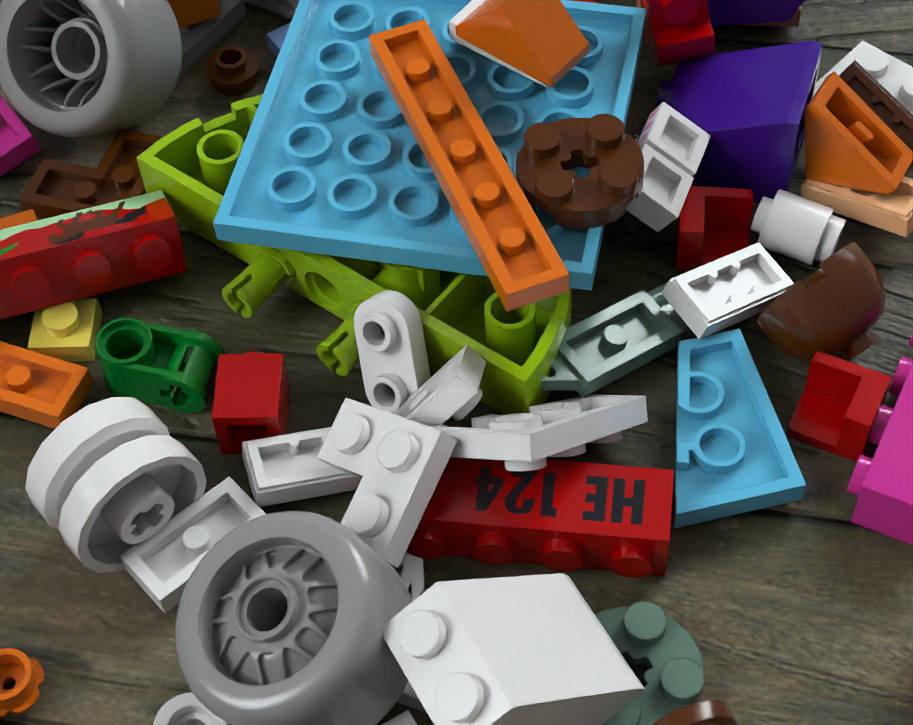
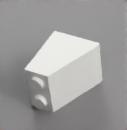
M564 573L436 582L384 626L383 638L434 725H603L646 691L570 577Z

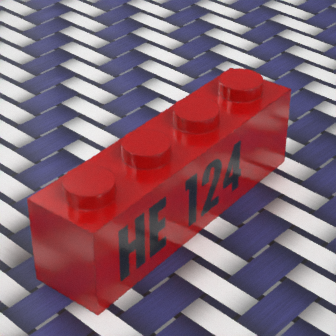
M450 457L406 552L422 559H436L443 555L475 558L482 563L496 566L505 565L510 562L541 564L549 569L560 572H571L584 568L613 571L627 578H642L648 575L665 576L670 542L674 470L546 459L547 466L541 469L508 471L505 469L504 460Z

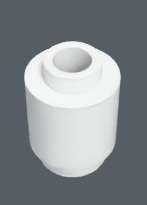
M779 189L774 199L763 196L750 230L760 233L758 242L764 248L812 266L814 260L822 263L834 254L846 220L833 215L834 209Z

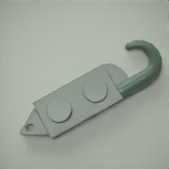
M667 282L647 293L641 290L566 328L558 354L550 366L549 377L545 375L541 380V391L576 390L583 398L678 347L679 341L686 334L687 324L662 294Z

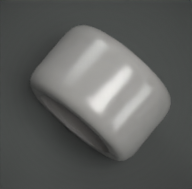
M2 0L0 2V86L13 107L26 120L38 128L54 135L75 138L117 132L118 129L127 130L152 118L171 96L180 74L182 41L177 19L167 0Z
M285 511L262 515L239 525L217 541L192 572L180 599L175 624L176 652L180 668L186 683L196 698L215 716L230 725H377L397 703L408 683L407 677L383 638L384 626L413 601L406 585L395 569L346 526L329 517L305 511Z

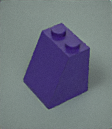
M805 41L707 55L678 63L672 81L663 80L660 85L656 108L664 101L711 135L697 172L692 176L694 179L691 186L751 189L753 191V201L758 203L761 202L763 196L774 199L779 189L789 192L805 138L804 110L814 96L823 43Z

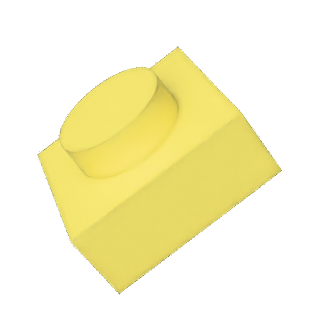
M81 298L35 310L27 347L28 350L68 362L94 361L96 354L95 340L97 333L100 331L103 313L98 299Z

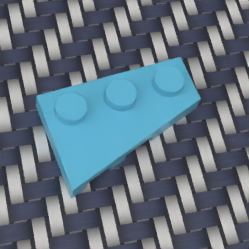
M735 329L716 333L700 340L693 338L679 341L677 354L674 528L802 500L806 489L805 480L741 330Z

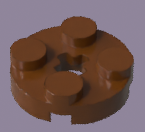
M598 114L592 118H567L551 123H536L530 126L524 133V144L518 152L516 159V181L535 214L536 206L546 213L553 214L554 224L566 228L586 229L612 223L626 213V204L633 200L635 196L638 199L643 188V153L637 142L624 132V124L616 116ZM574 167L588 168L589 176L577 177L576 172L569 169Z

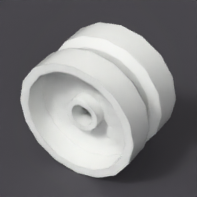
M110 397L87 405L62 421L41 443L28 467L25 489L33 506L51 527L60 531L65 544L83 566L98 573H109L125 570L120 555L135 544L153 537L171 518L203 496L207 480L202 464L182 443L169 435L165 424L148 406L134 397Z

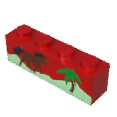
M159 190L1 229L0 319L188 271L176 216L163 192Z

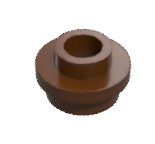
M230 45L217 50L207 59L205 71L208 81L215 86L218 92L227 96H238L249 92L256 85L260 74V62L256 53L251 49Z

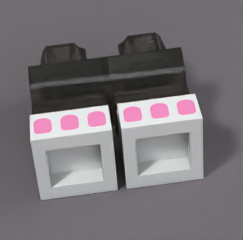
M664 101L650 113L641 135H630L639 145L644 157L643 188L638 199L635 196L633 200L626 204V213L623 216L605 225L602 238L610 244H616L625 237L639 247L678 218L694 178L692 176L696 174L711 135Z

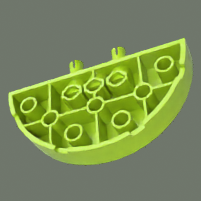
M263 94L231 103V113L215 118L205 124H202L198 117L159 139L136 157L146 194L161 190L178 223L249 264L240 275L238 274L222 289L224 300L234 312L238 313L245 305L241 315L244 318H250L270 295L282 285H285L344 320L316 348L318 357L331 371L340 362L341 364L336 368V373L340 376H346L359 361L354 331V315L358 306L382 291L392 290L407 296L420 313L431 372L435 374L460 350L468 345L486 361L479 388L483 391L480 401L504 415L529 413L528 407L544 404L551 390L541 391V380L545 375L550 376V366L558 354L566 328L571 326L572 288H569L568 292L507 312L487 276L217 240L213 222ZM380 326V331L385 336L384 330Z

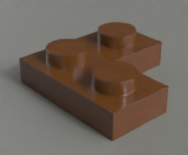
M118 129L97 168L43 158L19 198L23 212L33 209L37 218L46 219L146 194L136 157L163 137Z

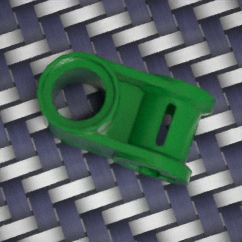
M120 318L110 321L100 329L95 340L107 389L114 396L134 397L141 402L164 406L187 414L199 413L205 408L208 399L205 388L212 371L217 370L219 354H225L223 346L206 333L146 323L135 318Z

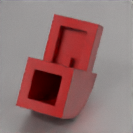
M640 0L641 8L647 9L644 34L656 67L714 54L715 34L709 20L708 0Z

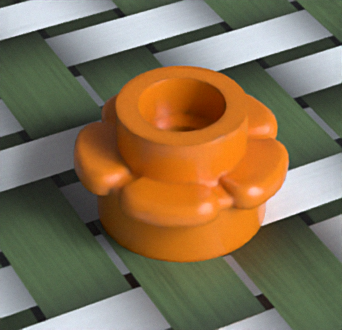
M14 648L0 649V718L5 717L8 712L22 714L32 708L40 697L38 687L43 684L45 679L41 664L35 658H28L25 653ZM11 680L16 681L12 689H3L7 682Z

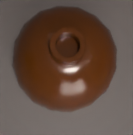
M855 242L844 246L820 263L819 270L811 274L804 281L802 279L798 280L758 316V321L756 322L763 329V332L786 355L801 362H811L815 352L820 351L834 357L840 354L844 360L850 362L877 340L870 329L884 313L886 294L882 278L872 262Z

